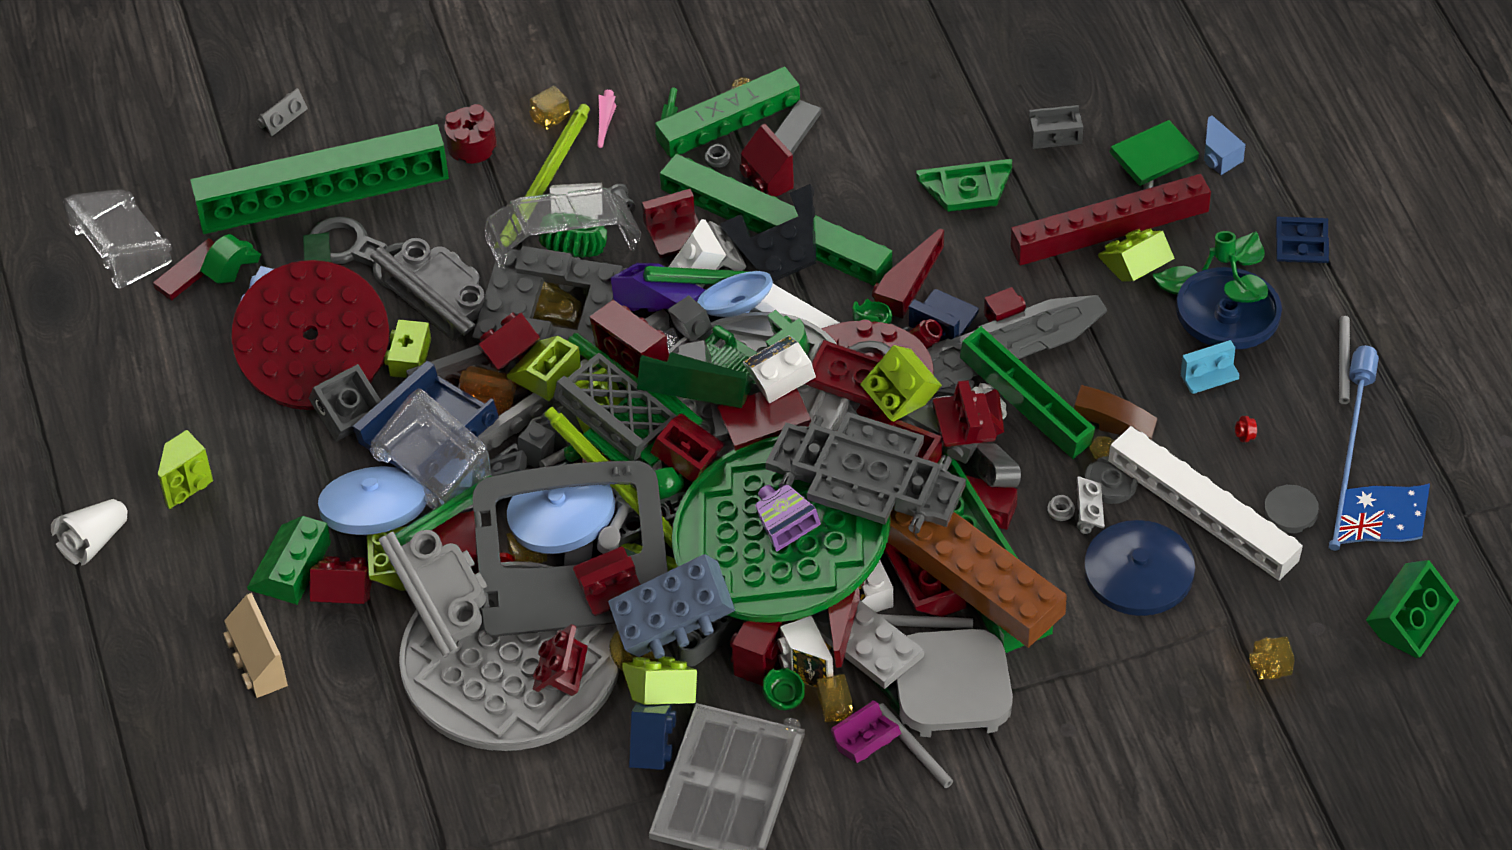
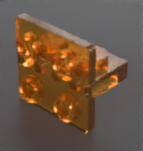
M468 366L467 371L462 370L460 377L461 390L483 403L493 399L498 416L511 408L518 384L508 379L506 373Z

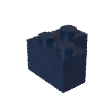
M639 702L636 703L631 712L629 768L663 770L666 761H671L672 744H667V737L669 733L672 734V730L676 725V711L671 710L672 704L644 705Z

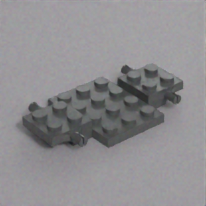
M846 412L838 431L821 427L824 420L821 416L817 419V415H813L808 427L796 426L786 422L766 461V470L784 476L779 484V488L784 485L791 487L794 480L810 483L811 486L807 492V500L884 525L895 505L894 511L913 517L908 528L911 532L915 529V533L920 532L924 521L947 527L966 486V479L954 476L947 471L952 462L949 456L946 458V455H942L939 463L917 457L924 443L923 435L850 412Z

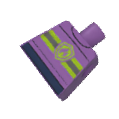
M771 485L763 486L759 490L758 496L761 500L756 503L755 507L776 552L821 525L816 508L789 485H784L776 491Z

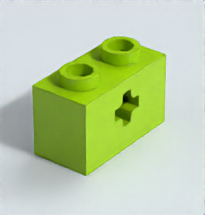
M398 320L396 330L391 331V348L385 354V365L389 366L390 376L407 378L406 370L425 363L431 342L429 323Z

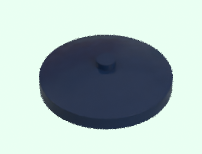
M1230 267L1210 268L1200 271L1183 283L1176 303L1178 319L1190 335L1205 344L1214 346L1231 340L1235 349L1250 348L1268 340L1279 326L1282 313L1281 301L1275 289L1264 279L1262 280L1268 288L1267 297L1259 301L1246 303L1233 301L1225 295V284L1234 280L1232 268ZM1237 269L1240 278L1249 274L1257 276L1251 272Z
M1144 520L1120 522L1101 531L1090 543L1084 565L1085 579L1090 590L1098 600L1118 612L1136 616L1159 614L1179 604L1190 591L1195 572L1194 557L1185 540L1175 531L1164 525Z

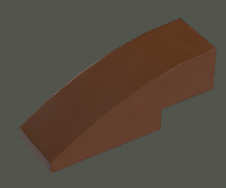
M1080 386L1074 409L1087 421L1099 423L1100 431L1122 435L1132 426L1152 440L1157 424L1155 416L1116 395L1096 388Z

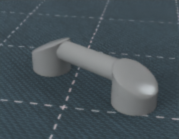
M622 497L618 498L616 515L610 526L605 527L599 533L597 549L603 554L619 547L621 537L619 530L628 513L635 511Z

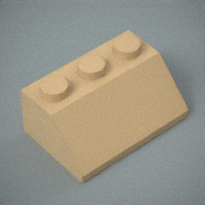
M252 593L247 594L224 620L227 632H224L223 636L227 647H233L235 650L232 656L237 668L243 667L245 673L242 674V678L247 690L252 688L256 698L287 687L288 684L280 652Z

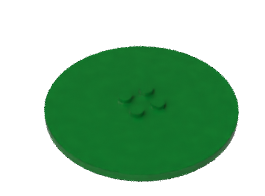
M779 436L763 439L736 451L734 449L713 462L694 480L679 504L673 523L672 549L677 566L679 567L703 554L718 561L735 611L728 614V616L741 620L767 623L784 622L811 616L837 604L855 591L869 577L883 555L889 537L890 515L884 525L807 500V492L811 484L801 480H794L791 488L816 508L821 525L776 552L760 521L755 505L761 500L758 492L763 486L771 485L775 491L780 489L779 484L784 476L766 470V461Z

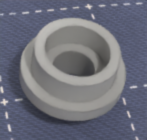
M1057 495L1049 502L1047 511L1054 520L1065 521L1074 515L1075 506L1069 497Z

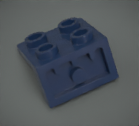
M934 289L924 303L914 299L909 305V326L914 328L923 320L933 319L942 328L941 341L954 339L963 335L979 313V308L938 289Z

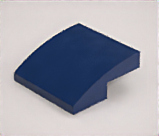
M1277 217L1276 260L1284 262L1329 263L1328 218Z

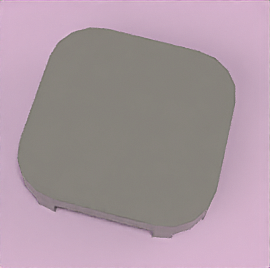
M968 629L907 635L908 638L924 649V657L896 679L900 706L899 716L903 725L907 724L910 728L920 732L921 737H931V732L938 730L986 727L987 733L996 732L998 727L1005 723L1008 717H1011L1013 694L1005 649L1002 642L994 634L985 630Z

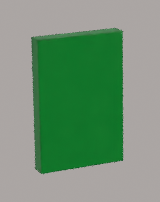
M1170 120L1111 146L1109 151L1139 186L1197 160L1200 154Z

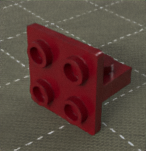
M968 380L958 381L954 396L933 399L932 405L945 447L993 442L996 440L997 436L984 393L976 394L974 390L971 391Z
M622 546L573 567V571L594 616L611 610L609 600L641 585L631 556L628 557Z
M570 624L565 629L559 630L554 637L544 641L538 651L540 656L539 664L533 674V679H535L534 691L539 692L547 685H551L571 696L578 693L588 645L574 639L575 625Z

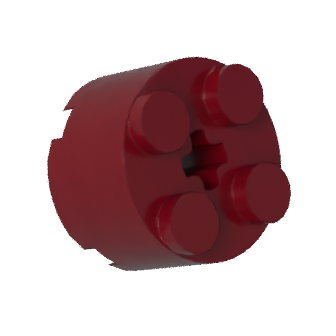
M473 104L470 107L460 108L446 115L445 135L449 154L454 159L466 160V163L473 164L482 162L492 155L493 149L497 146L494 119L488 111L484 110L482 105Z

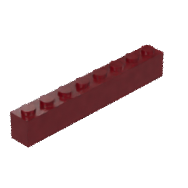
M1201 174L1011 227L1010 248L1019 265H1025L1119 238L1137 229L1143 231L1209 212L1211 191Z

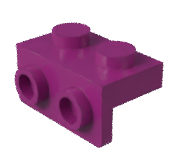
M876 701L870 702L831 729L837 750L855 763L868 758L870 754L889 744L901 734L899 725L882 715L879 703Z

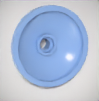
M763 271L737 274L708 288L701 294L697 303L710 316L733 317L749 313L768 295L773 281L770 274Z

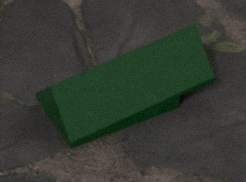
M670 352L667 362L641 355L638 390L742 408L754 385V380L747 373Z

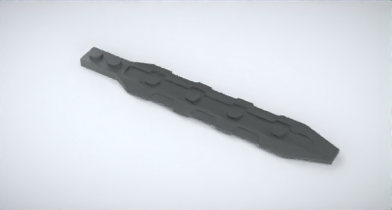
M1098 295L1055 298L1025 308L1024 312L998 322L994 320L981 326L1015 357L1020 359L1043 349H1052L1075 340L1107 312V308ZM974 331L954 339H945L927 349L932 359L934 377L942 385L939 390L951 385L957 386L958 381H970L972 377L978 375L960 358L962 341Z

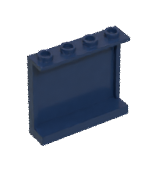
M426 361L353 425L360 445L426 484L470 443L474 442L481 433L493 425L499 416L493 399H489L486 403L479 401L439 377L435 365Z

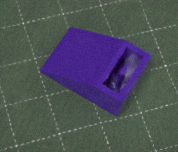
M636 263L611 277L613 299L620 305L627 306L630 311H636L640 308H647L649 312L669 309L688 295L697 302L701 294L706 291L696 284L647 282L643 277L645 267H664L659 263Z

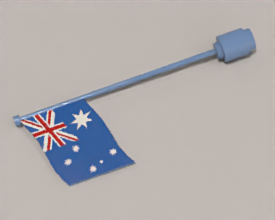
M1360 346L1352 355L1349 378L1358 385L1334 535L1333 540L1329 543V548L1334 551L1339 550L1340 544L1361 541L1404 542L1421 539L1423 535L1430 483L1413 487L1369 486L1347 489L1363 386L1372 384L1375 381L1379 361L1377 351L1370 346Z

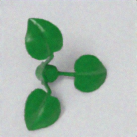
M1230 231L1218 232L1215 235V248H1210V254L1202 271L1209 268L1213 257L1216 256L1220 262L1231 263L1234 280L1227 282L1224 287L1225 295L1229 299L1246 303L1265 299L1268 295L1267 285L1261 278L1252 274L1240 278L1236 268V262L1241 265H1253L1263 260L1265 251L1257 231L1238 239ZM1177 266L1166 269L1161 273H1153V278L1162 289L1178 295L1183 283L1198 272L1189 266Z

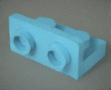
M1231 340L1183 355L1181 377L1192 394L1239 379V373L1234 366L1235 346Z

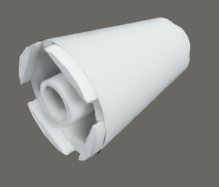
M111 499L57 517L51 523L52 536L57 534L59 542L56 545L71 563L78 564L80 562L81 565H85L127 521V508L122 502Z

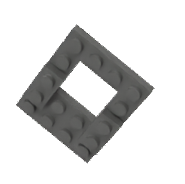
M522 246L521 250L500 247L472 338L474 342L481 343L479 339L491 328L496 332L502 327L501 321L514 312L516 316L519 313L524 315L540 336L539 341L554 336H560L568 341V338L574 333H579L596 346L589 316L614 300L611 277L623 271V267L614 264L574 259L571 253L526 246ZM544 282L589 289L578 330L554 327L550 321L533 319ZM580 354V359H586Z

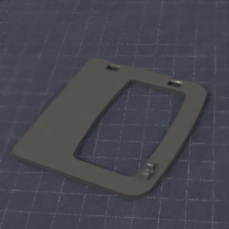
M642 461L566 464L487 477L477 484L473 492V509L478 567L488 586L483 589L486 594V602L482 606L483 624L488 635L498 637L562 630L570 624L575 625L576 628L616 624L611 610L597 616L592 614L573 571V567L576 565L526 569L505 568L501 565L496 503L500 499L519 494L566 487L609 484L633 485L637 489L643 544L640 553L630 555L635 565L637 578L642 585L668 572L658 478L655 470L650 465ZM482 513H490L491 526L482 527ZM498 593V607H489L488 594Z

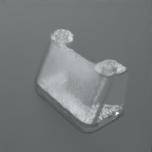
M123 189L79 193L72 194L63 199L71 229L76 235L84 233L101 255L106 269H112L114 276L112 282L118 289L172 262L170 242L166 237L162 238L136 206L135 199L130 191L125 192Z
M419 388L405 399L371 441L370 451L373 457L379 462L387 463L390 460H394L423 486L425 493L423 498L432 509L441 506L491 475L488 451L481 440Z

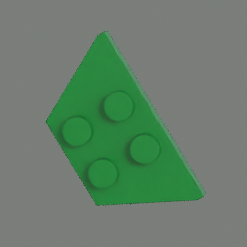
M1012 159L916 170V179L947 212L997 206L1012 170Z

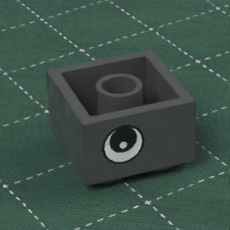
M358 364L313 387L308 398L335 442L354 433L353 425L381 402Z

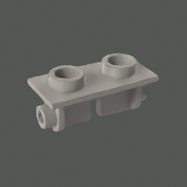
M296 88L291 93L286 94L285 98L264 114L259 115L257 124L261 128L267 127L270 136L276 134L308 109L299 89Z
M1077 477V489L1075 490L1079 510L1077 528L1081 533L1088 534L1094 526L1104 528L1101 483Z

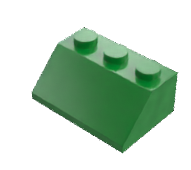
M305 516L282 524L247 586L248 590L297 605L310 582V569L318 561L322 560L331 544L328 524Z
M1429 560L1405 563L1366 621L1381 641L1415 658H1420L1459 602V599Z

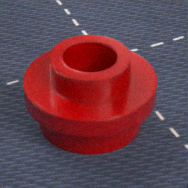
M1241 416L1239 421L1236 422L1235 434L1241 442L1255 439L1257 434L1255 419Z

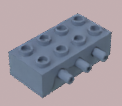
M706 554L608 601L625 651L640 657L652 650L656 659L665 656L663 645L677 639L679 647H685L689 644L688 633L701 628L703 635H710L714 632L711 622L735 611L718 561Z

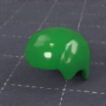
M865 299L862 305H858L857 301L853 303L852 318L853 321L869 320L871 322L876 321L890 324L892 321V311L888 305L882 302H871L869 299Z
M667 467L655 470L658 478L660 500L682 491L684 487L683 476L681 474L677 475L674 468Z
M787 667L778 670L771 669L763 679L762 694L772 708L789 710L797 707L803 700L805 684L799 674Z

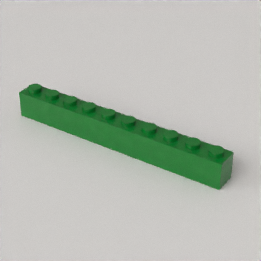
M675 154L660 172L661 190L673 194L691 189L694 196V205L727 220L741 214L744 217L747 228L758 234L798 216L795 206L678 154ZM815 215L816 260L870 285L880 284L884 275L892 268V250Z

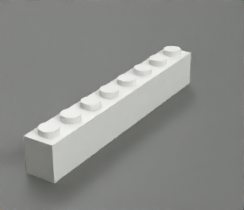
M1130 426L1110 445L1108 458L1110 463L1130 477L1137 479L1144 487L1278 581L1299 562L1303 545L1297 539L1278 529L1273 522L1267 521L1255 513L1251 507L1242 504L1228 491L1219 488L1208 477L1202 476L1193 470L1186 462L1170 454L1166 448L1157 445L1143 432H1139Z

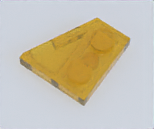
M544 282L533 319L550 321L555 325L575 328L582 311V302L563 289H560L554 283Z

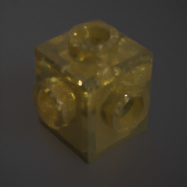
M1287 636L1273 639L1264 638L1260 641H1255L1253 653L1249 654L1251 668L1257 671L1259 680H1274L1282 676L1292 675L1295 659Z

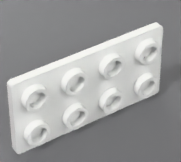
M774 284L761 303L749 312H772L776 309L779 313L807 320L819 328L840 323Z

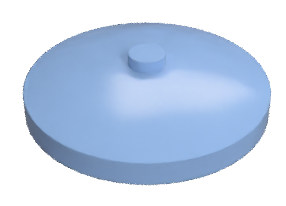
M378 466L355 470L333 480L321 492L318 506L321 519L330 528L347 534L368 535L399 528L415 519L423 511L427 503V494L424 483L398 467Z
M610 485L566 487L512 496L509 502L507 520L514 538L525 548L545 554L569 552L592 542L599 536L601 530L610 524L615 512V498Z

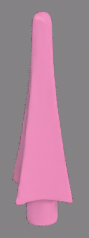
M605 90L603 96L598 95V148L603 147L608 126L617 107L614 103L616 96H613L614 92L612 90Z

